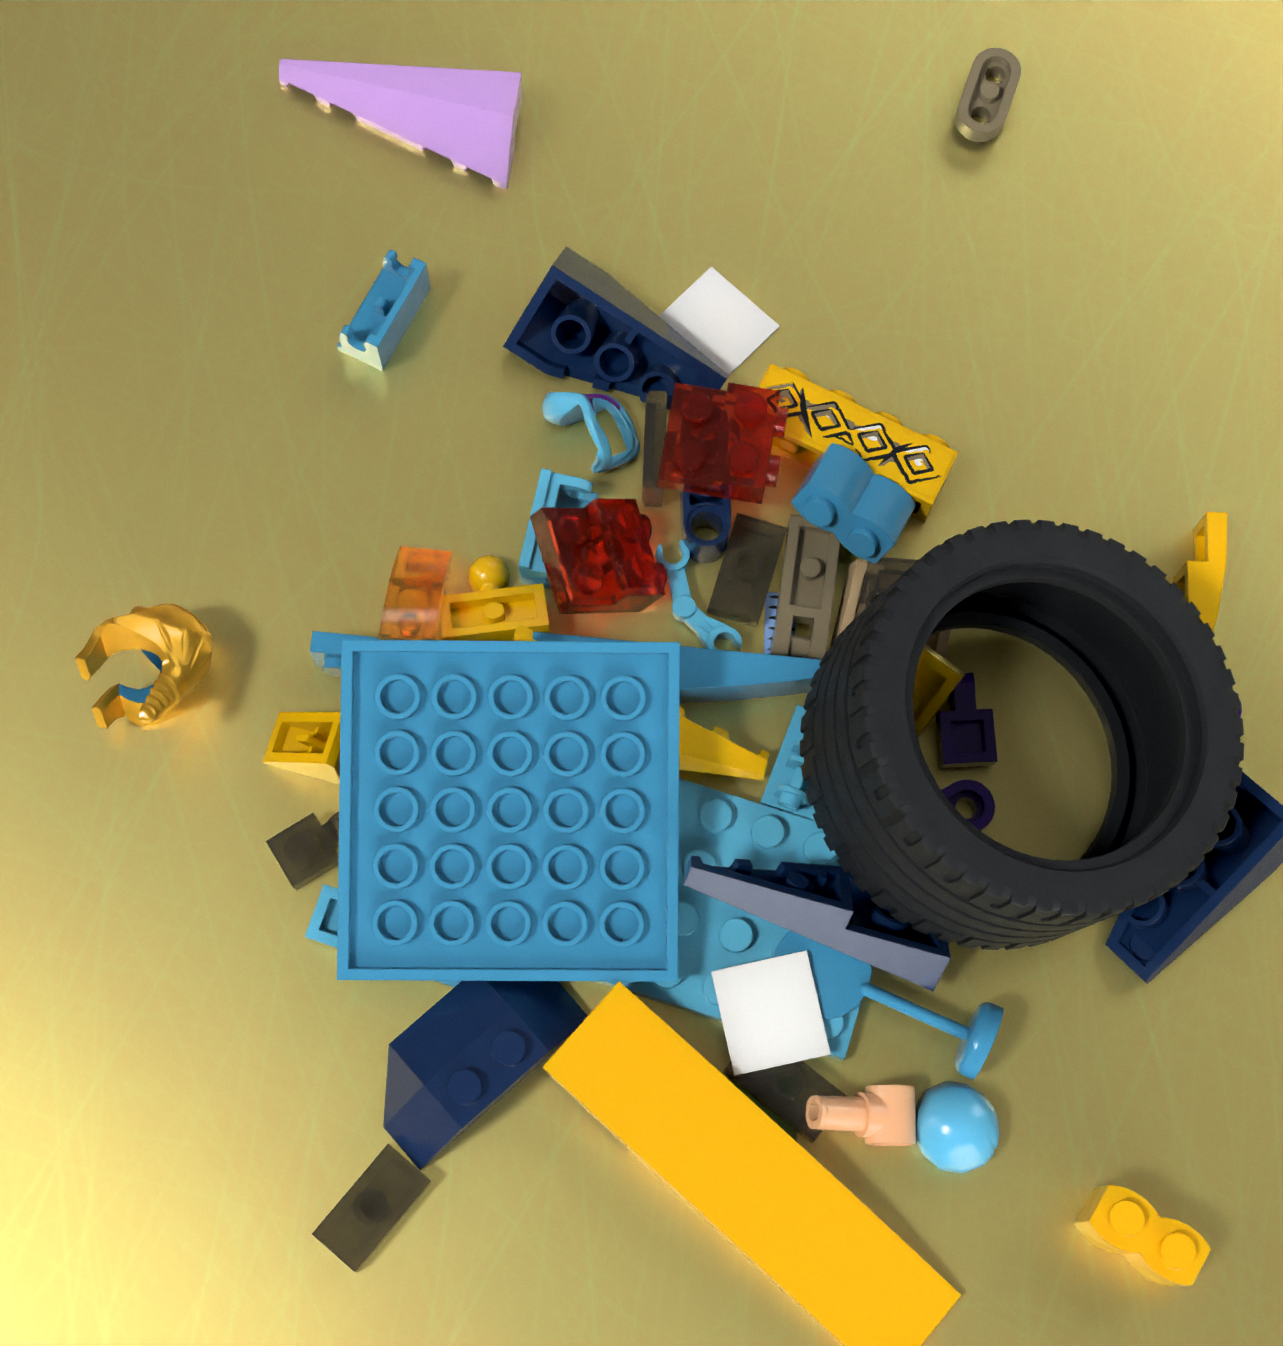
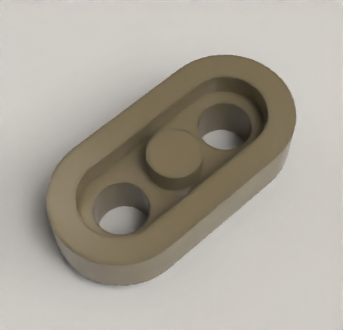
M986 49L980 52L973 61L955 115V124L958 131L971 141H990L1000 134L1004 126L1021 75V66L1018 59L1005 49ZM995 77L1000 83L988 81L986 78ZM980 117L984 119L986 123L976 122L972 118Z

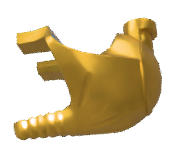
M165 603L149 608L136 606L131 610L130 614L112 617L95 628L85 647L75 657L83 679L89 681L113 653L122 650L140 649L160 670L158 679L147 688L134 689L119 683L110 687L92 706L98 727L108 729L116 719L124 716L140 727L147 726L170 711L203 682L211 667L214 639L207 627L193 613L174 603Z

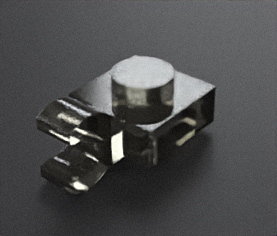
M339 811L324 825L320 823L314 813H311L266 841L290 884L296 891L338 866L339 853L336 848L339 846Z

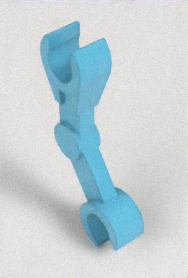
M682 540L679 541V552L682 560L675 564H670L664 560L662 545L659 544L656 549L655 564L657 569L667 576L673 603V617L679 622H684L695 632L703 648L717 649L714 643L724 638L730 640L738 650H741L742 639L738 631L705 615L691 598L685 572L689 565L690 551Z

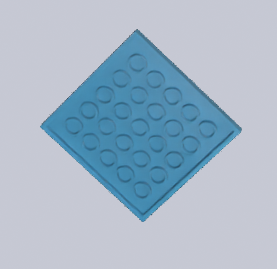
M342 640L337 980L678 982L680 642Z

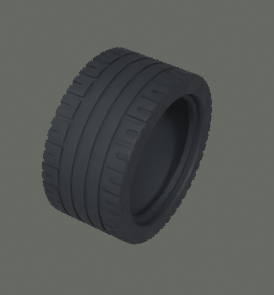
M1029 519L1014 520L1010 524L1006 521L990 523L986 528L979 526L969 529L963 535L957 534L947 539L944 543L937 545L922 558L918 559L846 626L831 644L832 647L823 656L819 663L820 668L815 672L810 683L812 690L806 696L804 709L807 711L802 716L800 732L804 734L803 739L800 740V756L804 757L801 771L803 781H807L808 789L805 790L808 803L813 805L816 812L813 814L818 829H823L826 835L823 839L830 852L834 850L839 857L836 861L844 872L849 871L854 877L852 882L862 892L866 890L871 895L870 900L881 909L886 907L890 910V915L901 923L908 922L912 924V929L925 935L931 933L934 934V938L947 943L956 941L958 946L968 948L980 946L982 950H998L1004 947L1006 950L1044 944L1158 898L1168 892L1169 888L1178 885L1188 877V872L1195 870L1205 859L1204 854L1210 852L1218 841L1219 836L1217 834L1224 830L1230 818L1227 813L1234 808L1238 795L1235 787L1240 785L1242 768L1239 767V764L1244 760V743L1240 742V737L1244 735L1243 719L1239 718L1238 715L1241 705L1239 695L1234 693L1232 687L1235 685L1231 669H1226L1224 661L1227 659L1221 646H1216L1213 640L1215 634L1208 623L1204 624L1199 618L1201 613L1192 601L1190 603L1186 601L1183 597L1185 593L1175 582L1170 584L1165 579L1167 575L1155 565L1149 566L1145 563L1147 559L1134 550L1129 552L1124 549L1125 545L1111 538L1105 540L1102 538V534L1086 529L1083 532L1079 530L1078 526L1066 523L1058 526L1055 525L1054 521L1037 520L1035 523H1031ZM977 628L1002 632L1020 638L1041 649L1061 664L1087 694L1098 714L1106 735L1111 758L1112 777L1110 798L1103 823L1094 841L1079 860H1050L1030 856L993 840L965 819L939 788L921 751L916 733L913 709L915 675L919 659L930 635L952 629Z

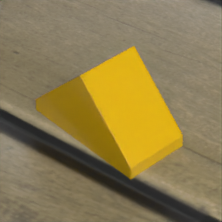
M279 712L262 762L270 766L340 785L341 712Z

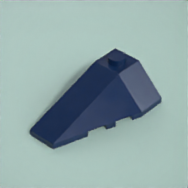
M567 246L549 269L503 345L504 348L547 375L561 379L564 376L593 383L592 388L609 392L610 389L635 395L640 397V400L644 403L683 414L695 405H710L729 376L610 274Z
M1242 772L1240 785L1235 787L1238 795L1234 808L1227 813L1230 818L1224 830L1217 834L1219 839L1212 850L1204 854L1205 859L1195 870L1188 872V877L1178 885L1169 888L1168 892L1148 901V903L1120 913L1105 943L1112 952L1147 984L1283 863V805L1244 772Z

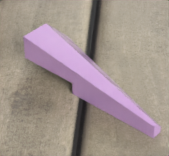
M280 59L279 82L281 85L286 87L289 84L313 94L317 102L328 107L332 103L353 113L356 120L421 151L425 148L451 159L453 166L464 171L470 168L491 178L494 185L508 189L515 152V132L523 95L522 72Z

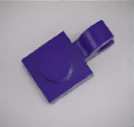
M965 673V676L948 697L951 711H939L936 715L940 768L994 765L998 761L993 709L976 708L974 673Z

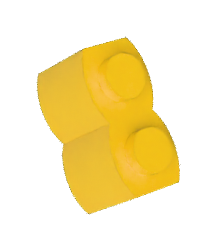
M1107 1185L1093 1188L1074 1222L1078 1231L1094 1246L1110 1253L1124 1254L1128 1263L1139 1274L1161 1285L1192 1286L1211 1251L1206 1240L1192 1227L1176 1219L1159 1217L1154 1207L1145 1198L1121 1186Z

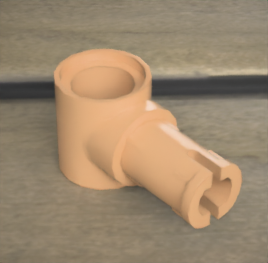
M908 1085L865 1086L864 1091H859L854 1097L812 1095L809 1097L806 1105L807 1125L810 1129L853 1131L857 1137L865 1138V1145L914 1146L916 1145L915 1087Z

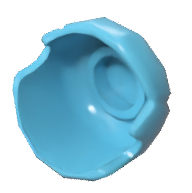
M944 1081L924 1091L916 1103V1144L924 1157L940 1170L964 1174L984 1166L994 1155V1149L998 1147L1000 1135L998 1116L993 1105L984 1094L967 1083Z

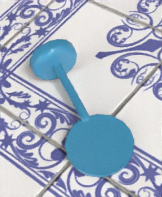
M788 931L776 947L773 958L807 950L823 1020L840 1018L856 1008L862 998L866 996L961 1039L955 1056V1068L960 1074L972 1080L978 1075L996 1038L1004 1008L990 1002H983L976 1008L967 1026H964L871 984L872 969L870 964L793 931Z

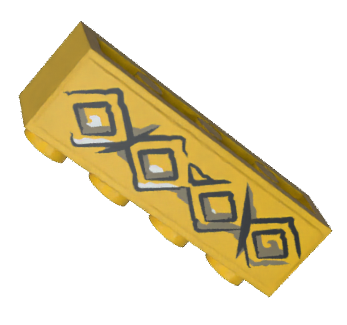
M772 363L743 414L740 431L741 435L809 468L812 467L813 463L831 443L850 449L870 466L874 474L881 475L897 483L912 497L916 506L910 516L925 523L959 453L951 449L948 443L938 436L932 434L921 435L904 427L902 422L892 414L883 411L875 413L856 404L853 397L841 390H827L810 382V379L804 373L795 368H781Z

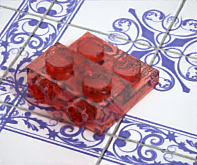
M729 382L727 391L675 383L657 487L762 504L765 486L776 488L781 456L771 455L773 437L783 439L789 407L778 406L781 391Z
M595 498L584 508L542 507L530 516L559 614L641 612L666 595L664 587L667 582V572L664 565L654 559L649 543L652 534L651 521L645 514H640L636 499Z

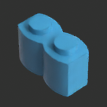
M831 443L813 463L791 501L795 509L808 522L823 530L833 532L839 542L853 555L875 564L896 544L916 506L912 497L901 486L886 477L874 474L870 466L859 455L835 443Z

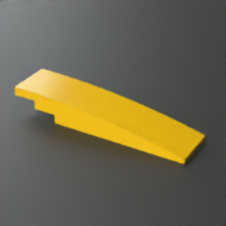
M620 981L543 1066V1070L623 1143L630 1153L843 1346H921L961 1297L959 1292L851 1191Z

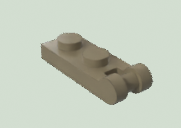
M791 514L788 521L770 655L822 660L827 649L840 542L833 532L823 530L811 524L800 515ZM792 623L811 625L810 638L791 635Z

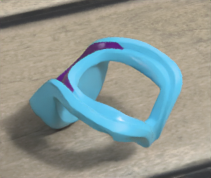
M548 392L542 404L545 420L559 426H566L585 420L590 435L598 448L596 459L591 466L593 473L608 471L637 457L640 443L636 429L625 408L615 398L606 394H581L575 392ZM604 409L614 418L627 449L615 456H612L608 438L596 418V413Z

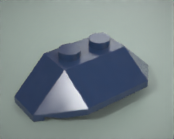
M461 981L389 1044L384 1129L421 1171L561 1047L588 1015L558 981Z

